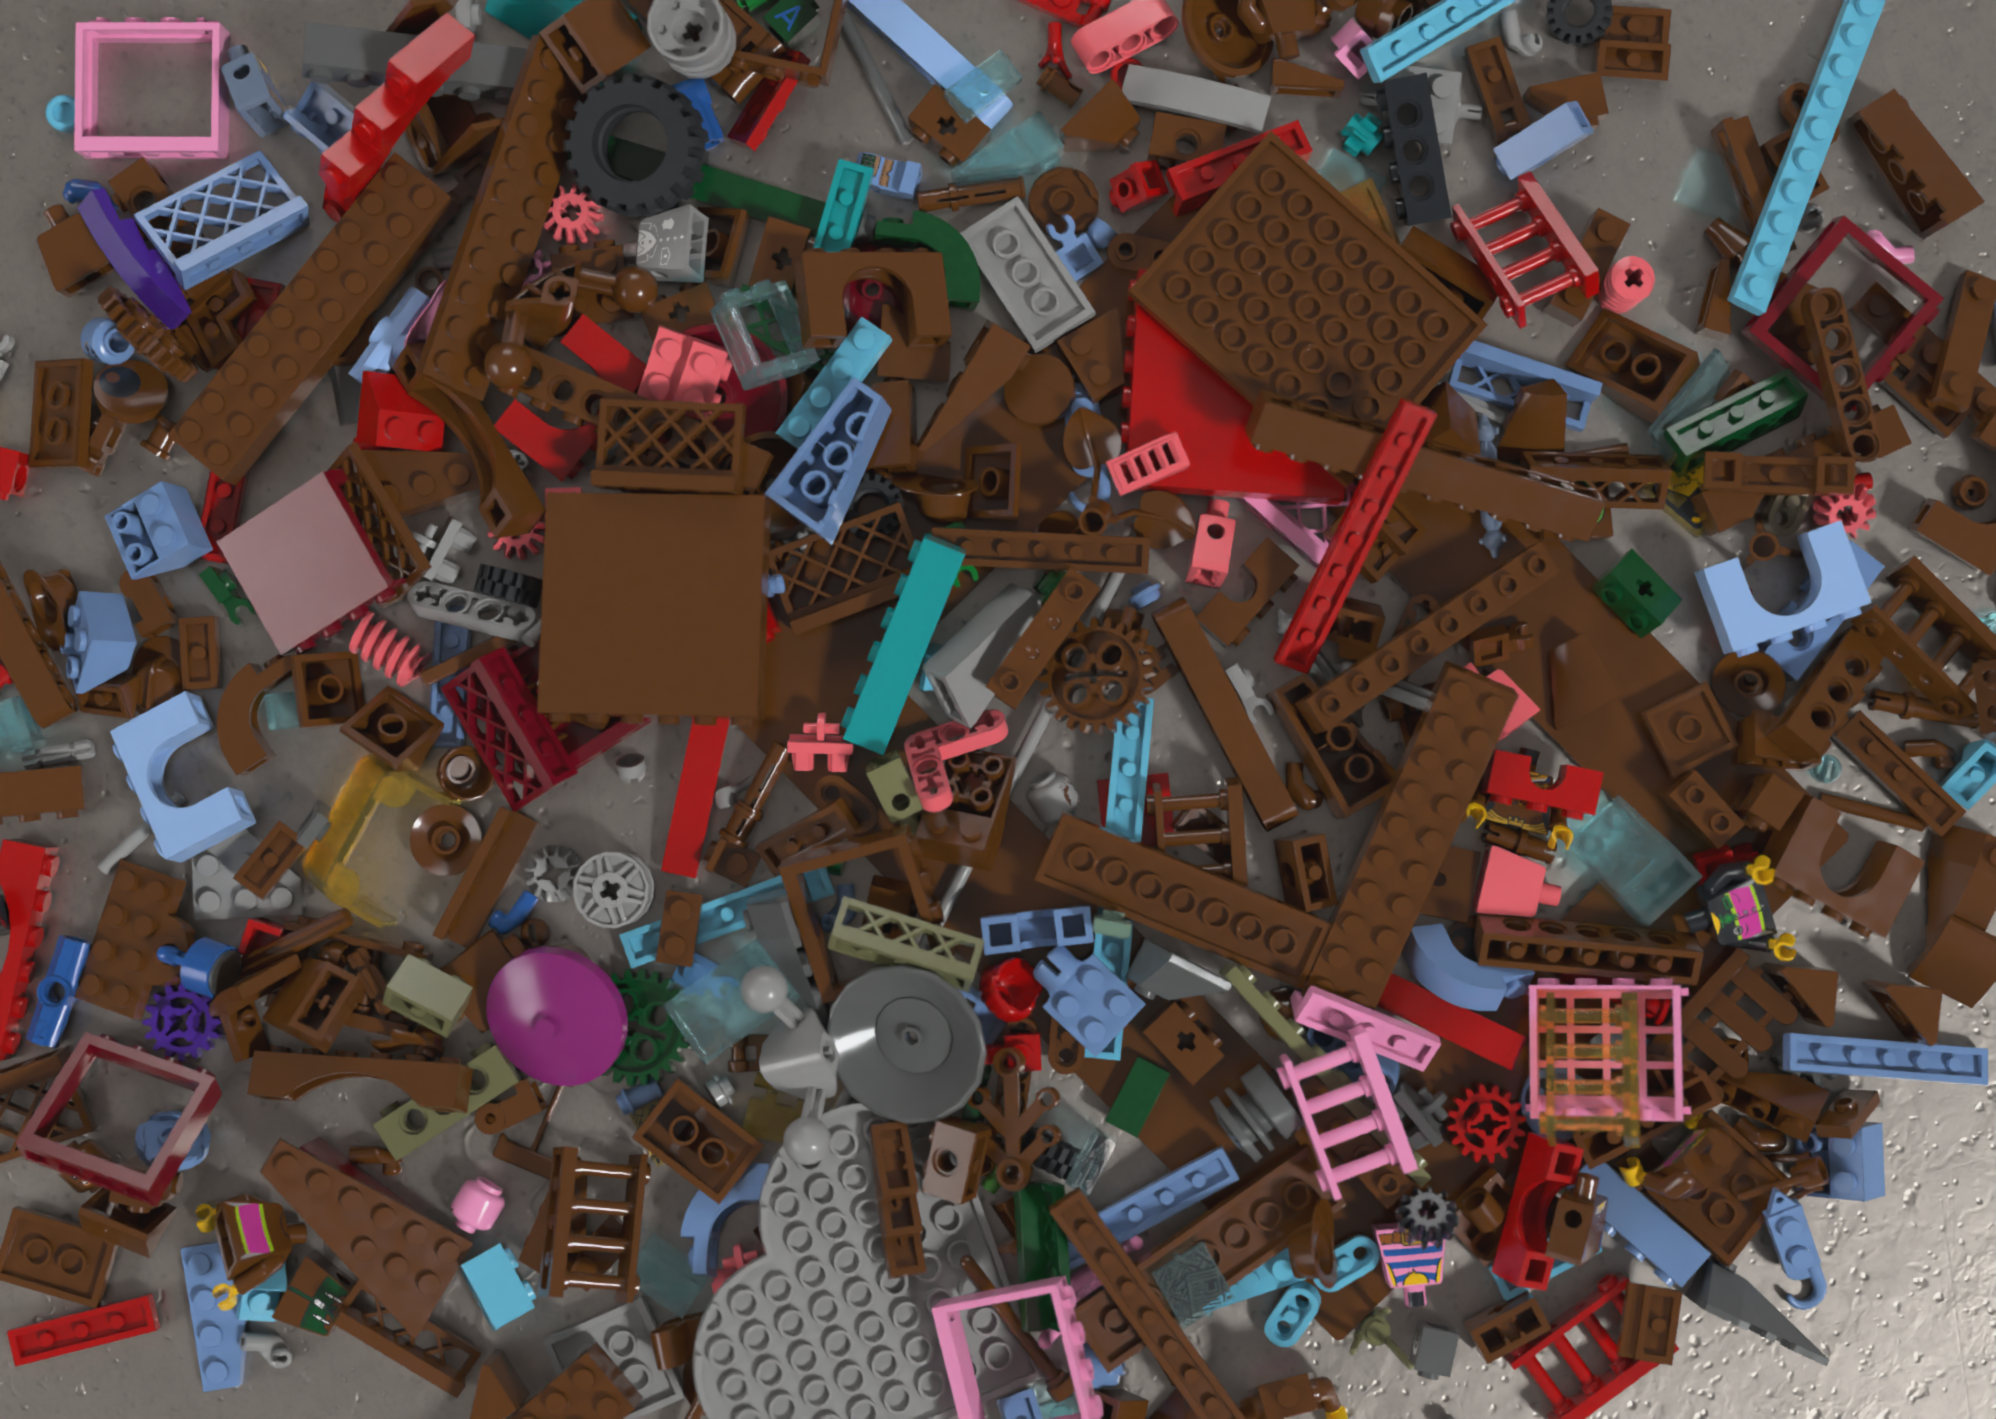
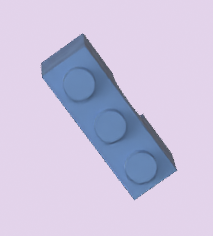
M1089 904L981 916L980 918L982 937L985 940L983 945L985 955L1015 952L1034 947L1067 946L1094 942Z

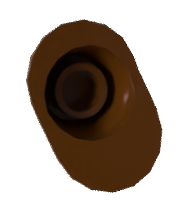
M917 473L900 474L892 478V484L897 488L914 494L917 507L925 517L937 522L964 521L968 513L969 493L979 488L978 482L971 479L943 478Z
M64 568L41 575L34 570H26L23 580L30 598L37 630L49 648L54 651H60V645L62 648L65 645V623L68 621L69 607L75 605L78 597L76 585L70 571Z
M160 636L144 642L136 653L132 674L139 675L136 711L140 715L184 691L188 692V690H182L180 641L168 636Z
M1321 1198L1317 1201L1314 1208L1312 1222L1297 1227L1292 1233L1288 1243V1252L1295 1278L1319 1279L1325 1288L1331 1289L1337 1279V1262L1334 1250V1220L1330 1203L1327 1199Z

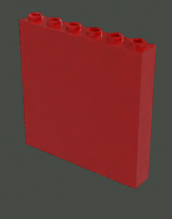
M1139 269L1135 280H1129L1128 291L1147 269ZM1128 295V301L1134 302L1133 315H1127L1126 337H1132L1131 351L1126 350L1124 355V372L1130 373L1129 386H1123L1122 408H1128L1127 422H1121L1120 425L1122 444H1126L1125 453L1176 431L1190 463L1186 470L1135 491L1147 492L1160 489L1174 494L1255 498L1338 505L1344 500L1345 487L1317 462L1307 460L1306 463H1301L1290 459L1284 452L1273 449L1272 453H1267L1254 448L1245 432L1246 424L1254 406ZM1164 447L1163 451L1169 465L1174 464L1175 461L1169 447ZM1149 453L1155 471L1160 470L1161 467L1155 453ZM1140 457L1134 459L1141 477L1147 476ZM1127 464L1120 465L1127 483L1133 482L1134 480Z

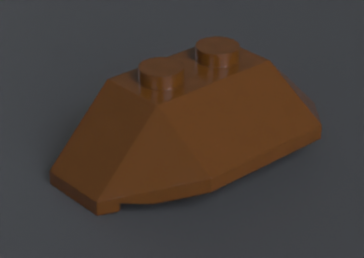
M1651 1051L1646 1054V1061L1674 1062L1672 1058ZM1682 1062L1683 1107H1691L1690 1115L1683 1114L1684 1122L1722 1104V1101L1704 1069ZM1615 1069L1611 1071V1096L1639 1097V1069ZM1646 1069L1647 1097H1675L1674 1069ZM1603 1076L1586 1084L1582 1096H1603ZM1576 1120L1572 1138L1577 1146L1584 1149L1583 1158L1591 1170L1684 1122Z

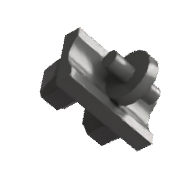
M1404 1079L1396 1086L1392 1099L1400 1120L1408 1115L1415 1123L1405 1131L1407 1140L1414 1150H1418L1430 1143L1436 1147L1444 1141L1442 1136L1447 1131L1441 1123L1448 1116V1113L1441 1106L1446 1101L1447 1096L1443 1091L1432 1095L1425 1086L1416 1092L1408 1081Z

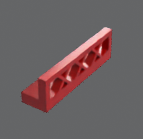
M1298 120L1271 130L1308 163L1313 150ZM1270 130L1169 168L1166 177L1176 196L1172 206L1176 218L1202 208Z

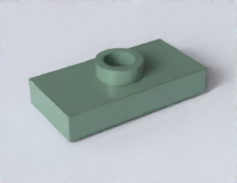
M1103 909L1102 914L1094 913L1092 929L1097 934L1127 939L1128 937L1130 938L1132 924L1130 919L1124 918L1125 913Z

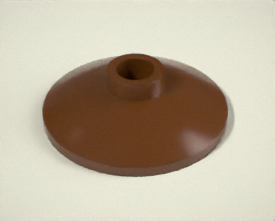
M1756 651L1739 658L1736 652H1732L1724 656L1716 665L1712 676V687L1716 698L1722 706L1734 714L1748 717L1755 710L1773 711L1781 703L1786 691V677L1780 664L1773 657L1762 651ZM1752 674L1757 677L1758 681L1749 682L1746 680L1745 675Z
M453 804L436 805L425 810L414 822L410 833L411 852L417 863L426 871L438 876L457 875L467 870L483 840L482 831L476 818L466 809ZM447 833H451L455 837V842L451 847L446 846L443 842V837Z

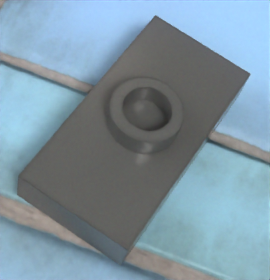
M322 801L317 802L298 829L296 837L298 844L308 849L314 839L320 841L332 825L328 821L331 807Z

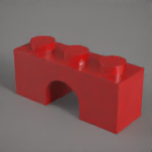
M1494 749L1485 768L1481 793L1490 794V802L1511 806L1512 799L1526 802L1525 809L1547 813L1548 807L1562 810L1561 817L1583 821L1584 814L1595 815L1604 772L1573 765H1560L1556 782L1547 789H1541L1530 778L1529 769L1532 757Z

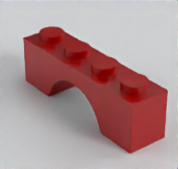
M1529 1132L1493 1263L1492 1273L1516 1286L1546 1291L1555 1260L1545 1256L1548 1245L1546 1236L1547 1211L1552 1199L1562 1188L1575 1185L1584 1152L1583 1148L1558 1137Z

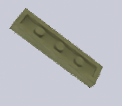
M843 896L827 949L881 966L905 964L934 972L956 989L968 993L976 973L985 940ZM847 909L862 913L868 924L858 929L843 925ZM887 922L898 924L903 936L894 940L884 938L878 927ZM923 933L933 935L939 946L930 951L919 949L914 937ZM958 944L974 948L970 964L955 960L949 949Z

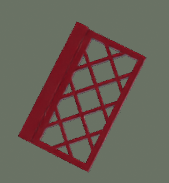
M504 646L479 657L471 663L470 667L441 687L442 692L513 812L522 809L560 783L579 773L545 715L537 713L538 703ZM478 678L484 687L478 685ZM457 686L467 690V703L462 700L456 690ZM478 696L487 699L486 711L478 708ZM497 710L503 719L497 717ZM477 718L486 722V734L482 733L478 727ZM496 727L505 731V743L496 739ZM515 740L521 750L515 748ZM496 750L505 754L504 765L498 761ZM515 759L524 762V774L514 770ZM534 772L538 777L539 781L534 779ZM514 781L523 785L522 799L514 788Z

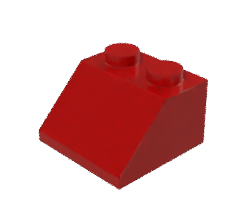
M363 371L356 442L374 446L442 452L445 422L424 404L408 395L397 375Z

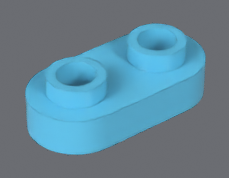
M1362 1234L1353 1235L1334 1246L1337 1262L1335 1285L1329 1289L1325 1288L1319 1279L1312 1280L1323 1291H1338L1372 1271L1377 1266L1380 1259L1379 1248L1370 1237ZM1357 1247H1364L1366 1249L1365 1256L1360 1259L1355 1258L1353 1255L1354 1250Z
M1300 1281L1291 1284L1287 1288L1265 1323L1264 1330L1269 1341L1280 1347H1290L1299 1340L1316 1316L1321 1305V1295L1315 1286L1308 1282ZM1298 1295H1303L1307 1297L1309 1300L1303 1301L1298 1297ZM1280 1321H1286L1290 1324V1327L1283 1326Z

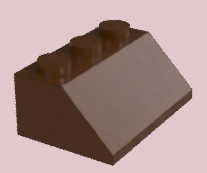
M1413 225L1400 246L1483 320L1498 295L1479 266Z

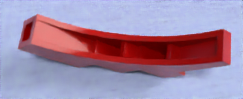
M448 13L444 14L388 60L385 83L355 107L351 130L321 154L318 175L326 184L322 208L333 221L338 222L379 172L397 140L431 96L455 71L471 58L475 35Z

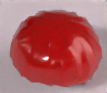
M1010 957L983 971L979 982L980 1000L996 1018L1004 1022H1018L1030 1015L1038 997L1043 991V986L1034 978V968L1027 961L1020 957Z

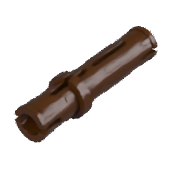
M1023 176L956 186L955 183H948L946 188L916 191L918 208L921 212L951 209L952 212L959 211V207L1012 200L1017 196L1022 199L1026 198Z
M1873 688L1868 696V700L1874 701V703H1867L1870 711L1897 714L1900 719L1909 720L1913 717L1967 727L1973 730L1979 727V719L1974 717L1975 714L1978 715V711L1953 723L1928 698L1918 697L1914 692L1905 691L1901 694Z

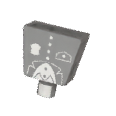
M690 204L645 218L640 222L638 241L625 243L623 249L624 257L629 264L636 263L638 267L648 270L658 281L701 283L704 281L709 218Z

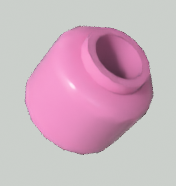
M478 1176L476 1180H466L450 1207L451 1212L457 1218L455 1225L471 1234L476 1229L481 1231L491 1229L505 1205V1200L501 1195L503 1192L502 1188L481 1176Z

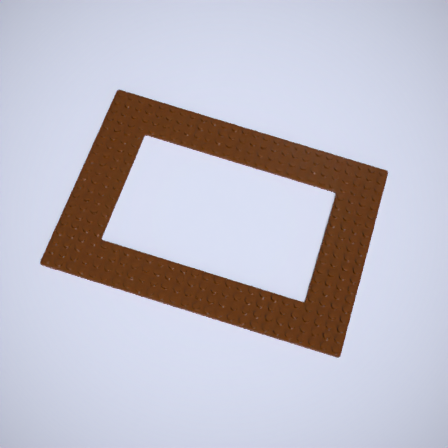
M1174 194L1133 234L1171 243L1201 208L1176 218L1172 210L1176 198ZM1123 245L1119 248V252L1123 256H1129L1133 252L1132 248L1128 245ZM1157 253L1154 256V260H1156L1162 253ZM1107 259L1104 264L1096 269L1079 286L1095 310L1096 316L1071 332L1117 308L1120 320L1124 368L1125 351H1131L1132 337H1126L1127 315H1133L1134 302L1128 301L1127 292L1129 280H1135L1137 274L1117 270ZM1057 341L1036 353L1056 357L1070 369L1056 346ZM1030 347L1028 353L1031 355L1035 354L1032 348ZM1124 372V386H1129V372ZM1004 385L925 453L917 448V474L964 479L966 447L1011 443L1022 444L1018 522L965 519L963 523L966 529L1033 532L1048 514L1054 512L1069 497V492H1074L1087 479V477L1079 476L1073 471L1071 463L1065 455L1063 447V437L1066 428L1064 417L1053 424L1049 423L1043 426H1032L1021 422L1007 406L1004 399ZM1123 388L1099 401L1101 415L1112 421L1119 431L1121 422H1127L1128 408H1122ZM896 475L884 476V478H889L892 481V478ZM1356 477L1353 483L1358 486L1360 479ZM898 488L903 498L904 514L914 541L916 539L922 542L925 533L929 534L932 531V527H945L955 523L937 522L925 517L917 507L914 494ZM1346 488L1344 500L1342 502L1346 501ZM1409 489L1408 493L1399 492L1396 498L1427 531L1407 554L1395 561L1388 569V572L1411 596L1418 593L1430 594L1440 606L1524 548L1540 542V534L1525 528L1521 522L1509 519L1508 522H1502L1499 531L1503 535L1507 534L1509 540L1504 542V545L1500 548L1498 558H1492L1489 549L1479 544V538H1483L1487 532L1481 523L1480 510L1476 509L1474 513L1467 512L1458 508L1454 502L1444 499L1441 503L1433 502L1423 497L1420 492ZM869 493L859 500L857 510L861 516L885 507L886 504L878 494ZM1347 506L1326 507V509L1337 518ZM901 524L896 527L892 534L890 533L887 536L895 538ZM847 529L841 543L861 551L866 539L856 537ZM841 532L837 533L835 540H838ZM902 532L899 541L908 545L904 532ZM880 538L870 540L865 554L884 562L892 543ZM820 539L810 548L807 555L827 564L835 545H830L825 540ZM1560 541L1542 542L1561 572L1476 629L1480 630L1504 624L1508 631L1512 624L1526 621L1528 623V634L1533 633L1534 647L1529 650L1509 652L1510 660L1481 667L1489 675L1497 669L1504 671L1539 707L1540 711L1531 718L1579 767L1604 772L1601 789L1643 831V838L1559 921L1688 932L1682 914L1701 907L1696 893L1698 882L1692 854L1712 848H1707L1658 795L1677 777L1671 778L1639 713L1699 684V682L1651 633L1641 639L1591 589V586L1598 579ZM896 545L888 564L902 570L913 566L914 562L907 560L910 554L909 550ZM839 547L831 566L850 574L858 555ZM799 558L785 573L793 577V574L801 558ZM862 558L854 577L870 582L876 579L882 566ZM805 560L797 579L816 587L824 568ZM974 566L978 572V581L975 582L969 571H961L958 575L961 587L956 588L954 585L952 586L937 625L996 567ZM886 568L883 576L894 572ZM828 570L820 589L832 595L840 593L847 582V578ZM783 578L787 590L790 581ZM852 581L848 589L859 586L860 584ZM794 583L789 594L793 609L808 605L814 591ZM775 593L774 597H768L782 631L774 634L775 640L766 644L764 720H753V726H738L765 755L770 750L773 740L787 746L790 734L817 735L815 733H803L804 722L817 723L818 713H826V723H838L841 725L847 707L855 709L860 697L854 694L855 687L861 673L868 676L873 663L867 661L874 640L882 642L886 629L880 627L887 608L895 609L900 596L795 636L779 593ZM817 594L814 602L827 597ZM1424 599L1420 605L1429 613L1432 611L1428 607L1430 601ZM1585 632L1622 695L1571 724L1555 730L1552 722L1554 719L1553 696L1550 694L1552 678L1551 670L1548 666V651L1575 635ZM1468 634L1458 643L1470 655ZM908 695L885 753L898 748L913 780L904 743L912 734L938 725ZM1717 701L1737 740L1738 721ZM840 727V734H826V735H844L846 729L843 728V727ZM855 744L853 755H850L847 772L828 771V754H814L813 770L795 771L792 755H790L782 772L818 809L821 807L815 801L814 788L816 783L827 775H838L844 778L875 803L879 811V819L876 826L866 833H854L847 837L848 840L901 826L899 821L890 823L866 774L865 763L881 756V754ZM1737 747L1691 769L1696 770L1729 807H1731L1752 774L1774 773L1803 794L1810 795L1784 769L1738 764ZM936 768L924 770L921 774H929L935 771ZM836 786L828 787L826 796L830 800L837 799L839 797V789ZM897 794L893 798L895 802H903L906 796L905 794ZM1009 799L1002 841L992 870L972 869L943 927L983 939L981 916L1089 904L1091 921L1093 922L1094 913H1097L1098 906L1034 880V875L1050 840ZM859 808L855 811L854 817L858 822H864L868 817V813L865 809ZM924 809L918 811L921 817L923 815ZM1836 823L1823 848L1820 868L1848 841V833L1838 823ZM1742 827L1725 844L1733 851L1740 844L1751 843L1753 851H1758L1759 856H1761L1773 831L1766 830L1763 833L1756 829L1752 832ZM898 847L865 856L884 877L909 882ZM919 855L922 867H928L931 872L934 888L930 889L933 902H940L958 865L926 859ZM1769 884L1764 885L1773 915L1793 896L1794 891L1787 887L1785 891H1781ZM1134 926L1132 930L1129 969L1145 939ZM1708 929L1695 933L1704 952L1698 984L1673 983V985H1678L1681 988H1689V996H1681V1005L1737 949V947L1718 944ZM1094 942L1064 946L1071 954L1082 961L1094 953ZM962 944L954 946L953 948L970 964L974 948ZM983 946L976 971L982 977V973L986 968L1010 957H1020L1027 961L1034 969L1042 959L1057 973L1060 969L1047 958L1048 953L1056 946L1034 947L1021 951L989 955L984 954ZM1534 970L1535 974L1529 985H1538V978H1558L1559 973ZM1128 979L1127 986L1134 991L1137 984ZM1635 980V982L1642 985H1650V981ZM1560 982V985H1569L1564 982ZM1043 987V991L1038 997L1030 1016L1036 1021L1041 1038L1049 1045L1051 1015L1043 1008V1005L1047 1002L1050 995ZM1136 991L1134 992L1146 1005L1123 1028L1120 1061L1084 1057L1081 1068L1075 1072L1109 1108H1111L1137 1055L1170 1072L1138 1138L1171 1172L1216 1147L1223 1146L1240 1180L1202 1199L1201 1202L1208 1210L1302 1144L1307 1143L1314 1152L1305 1126L1288 1139L1283 1138L1275 1129H1272L1268 1132V1135L1273 1142L1274 1149L1270 1152L1261 1139L1257 1140L1253 1145L1263 1158L1255 1163L1250 1156L1236 1147L1218 1123L1210 1100L1217 1095L1226 1108L1232 1105V1100L1224 1091L1227 1087L1234 1090L1240 1097L1244 1096L1246 1091L1240 1077L1258 1063L1283 1095L1291 1088L1284 1090L1278 1073L1202 995L1173 999L1178 1006L1184 1001L1198 1016L1194 1023L1203 1032L1210 1028L1224 1043L1219 1047V1050L1225 1056L1194 1085L1181 1074L1141 1030L1171 1000H1167L1157 994L1154 1000H1151ZM1521 995L1513 999L1505 997L1502 999L1497 1011L1471 1010L1527 1037L1512 1071L1440 1037L1441 1045L1424 1072L1410 1067L1398 1079L1397 1085L1406 1079L1416 1092L1424 1086L1432 1095L1443 1091L1447 1096L1446 1101L1441 1105L1445 1111L1446 1109H1456L1457 1105L1452 1100L1453 1096L1462 1100L1465 1097L1463 1088L1467 1087L1472 1092H1476V1085L1479 1082L1484 1084L1486 1091L1489 1090L1492 1083L1498 1085L1499 1095L1505 1090L1510 1091L1512 1096L1509 1103L1518 1101L1524 1086L1523 1084L1528 1076H1530L1529 995ZM1539 998V1025H1567L1566 998ZM1574 998L1575 1026H1602V999ZM1671 999L1668 1012L1659 1026L1673 1014V999ZM1610 1001V1024L1623 1013L1629 1018L1633 1016L1638 1018V1013L1632 1012L1628 1014L1621 1009V1005ZM1646 1017V1026H1658L1652 1023V1019ZM1181 1031L1177 1035L1180 1040L1177 1046L1180 1047L1184 1044L1190 1048L1194 1044L1190 1039L1194 1033L1191 1032L1186 1035ZM1539 1033L1540 1060H1567V1033ZM1575 1033V1061H1603L1589 1045L1590 1040L1599 1033ZM1646 1034V1038L1648 1039L1652 1034ZM1064 1048L1060 1051L1059 1057L1063 1061H1069L1073 1057V1052L1068 1048ZM1575 1068V1073L1581 1076L1586 1084L1603 1076V1068ZM1490 1099L1495 1112H1506L1505 1108L1498 1101ZM1290 1103V1105L1293 1107V1109L1296 1111V1113H1297V1114L1299 1115V1117L1301 1118L1300 1113H1299V1112L1294 1108V1106ZM1473 1103L1466 1109L1463 1116H1467L1474 1108ZM1520 1109L1516 1111V1114L1521 1115ZM1408 1115L1400 1120L1404 1131L1415 1124ZM1448 1115L1441 1123L1445 1126V1124L1453 1122V1118ZM1484 1115V1121L1479 1122L1478 1126L1486 1131L1487 1124L1496 1120H1492ZM1525 1122L1518 1123V1128L1525 1132V1136H1515L1514 1138L1519 1148L1514 1149L1508 1146L1506 1148L1508 1158L1504 1159L1496 1153L1494 1154V1163H1489L1485 1155H1482L1479 1162L1472 1160V1151L1463 1156L1458 1152L1462 1143L1453 1145L1449 1141L1451 1136L1455 1134V1131L1447 1130L1442 1136L1444 1141L1438 1146L1434 1147L1430 1143L1416 1150L1428 1163L1424 1170L1432 1178L1422 1188L1412 1181L1414 1186L1405 1194L1411 1196L1412 1189L1415 1186L1422 1193H1426L1427 1187L1431 1185L1434 1194L1438 1195L1445 1190L1447 1193L1446 1201H1455L1490 1167L1497 1171L1505 1180L1520 1165L1529 1132H1536L1530 1129ZM1507 1129L1501 1132V1134L1497 1138V1142H1499L1504 1137ZM1464 1133L1469 1142L1480 1146L1477 1134ZM1331 1147L1324 1149L1331 1169L1345 1164ZM1357 1176L1337 1183L1340 1194L1347 1205L1333 1214L1334 1246L1358 1234L1366 1235L1374 1241L1372 1224L1400 1222L1396 1220L1395 1213L1396 1209L1401 1206V1198L1389 1209H1386ZM1357 1247L1353 1253L1354 1257L1358 1259L1364 1257L1366 1249L1364 1247ZM1380 1259L1372 1271L1335 1292L1321 1290L1312 1279L1303 1280L1318 1289L1321 1295V1305L1314 1318L1336 1340L1345 1338L1394 1289L1390 1288L1385 1281ZM1298 1295V1297L1303 1301L1309 1300L1307 1297L1303 1295Z

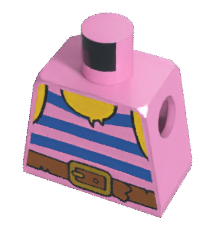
M1399 1222L1372 1224L1374 1241L1379 1248L1380 1263L1386 1283L1390 1288L1403 1287L1405 1306L1420 1307L1426 1305L1425 1285L1442 1283L1445 1239H1443V1244L1439 1249L1432 1242H1428V1247L1423 1251L1420 1245L1421 1241L1416 1240L1409 1245L1407 1242L1408 1234H1399L1397 1229Z

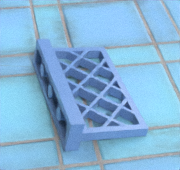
M261 150L134 214L135 221L175 272L176 280L184 291L310 225L307 203L301 196L296 197ZM258 164L266 173L263 182L244 178L245 171ZM221 183L235 185L233 197L214 195V187ZM241 187L260 190L258 203L239 200ZM267 192L281 194L288 201L278 207L264 204ZM190 199L204 202L201 214L181 211L182 204ZM210 203L229 206L227 219L207 216ZM235 209L254 211V219L247 223L233 221ZM159 215L172 218L169 231L153 228L148 221ZM178 219L198 223L195 236L175 232ZM204 224L224 228L223 235L215 240L201 237ZM172 241L192 244L191 252L176 259L170 251Z

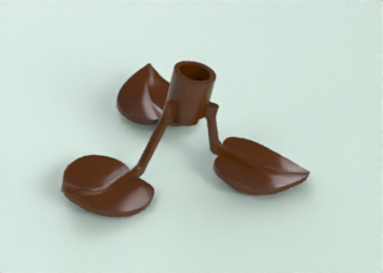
M1085 407L1078 408L1066 425L1063 447L1065 455L1073 467L1081 470L1091 466L1094 467L1091 493L1088 497L1089 503L1085 506L1079 518L1073 512L1066 510L1054 511L1048 514L1041 522L1038 532L1098 536L1106 530L1109 523L1117 524L1122 519L1136 515L1137 518L1133 526L1134 532L1137 537H1149L1151 548L1166 549L1194 538L1197 533L1194 517L1188 506L1174 493L1160 489L1147 491L1140 499V509L1132 508L1116 515L1113 514L1111 506L1106 501L1097 498L1101 474L1100 464H1106L1107 461L1119 456L1122 449L1121 434L1117 426L1108 418Z

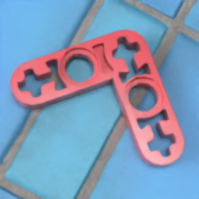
M994 709L985 710L971 728L956 721H951L914 733L906 739L904 749L916 792L924 810L928 812L941 811L947 808L953 801V794L943 760L996 744L1006 738L1009 733L1005 716L1001 711ZM964 735L962 738L958 740L948 741L950 738L954 736ZM936 768L935 771L929 774H921L924 770ZM937 787L938 793L932 795L930 789Z

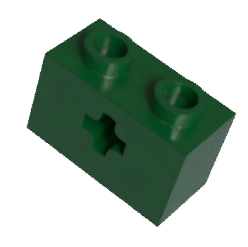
M1632 548L1614 561L1591 586V589L1641 639L1662 625L1683 600Z

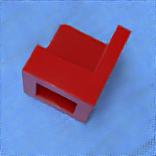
M263 917L250 918L238 950L240 954L247 955L294 931L284 929V924Z

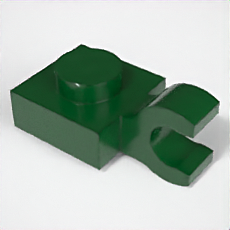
M209 566L198 574L219 604L224 605L230 620L234 624L239 626L244 624L239 616V610L244 606L252 614L257 615L250 600L241 598L235 588L239 585L228 570L224 569L222 571L219 568Z

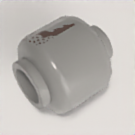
M1048 770L1036 776L1029 783L1030 790L1027 792V800L1041 822L1046 824L1056 822L1057 824L1063 811L1076 815L1074 810L1080 804V796L1066 774Z

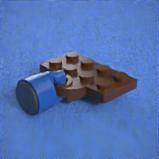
M120 859L74 998L131 1019L141 1020L153 985L171 986L182 983L187 990L214 999L219 993L237 983L242 968L241 955L237 948L207 937L195 942L194 935L197 932L189 922L176 916L187 883L186 880Z

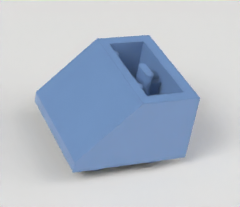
M160 481L104 516L128 573L133 580L185 567L213 550L186 487Z
M79 591L75 605L69 607V626L65 635V645L63 648L60 645V652L66 655L67 678H72L75 693L83 694L127 670L137 641L123 594Z
M1865 1122L1852 1139L1817 1136L1815 1125L1806 1143L1795 1138V1154L1810 1151L1812 1157L1820 1156L1825 1163L1829 1176L1828 1184L1823 1185L1824 1190L1810 1193L1807 1196L1854 1201H1868L1885 1196L1882 1123Z

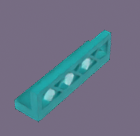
M842 159L838 160L813 248H823L825 252H839L846 248H853L875 172L874 168Z

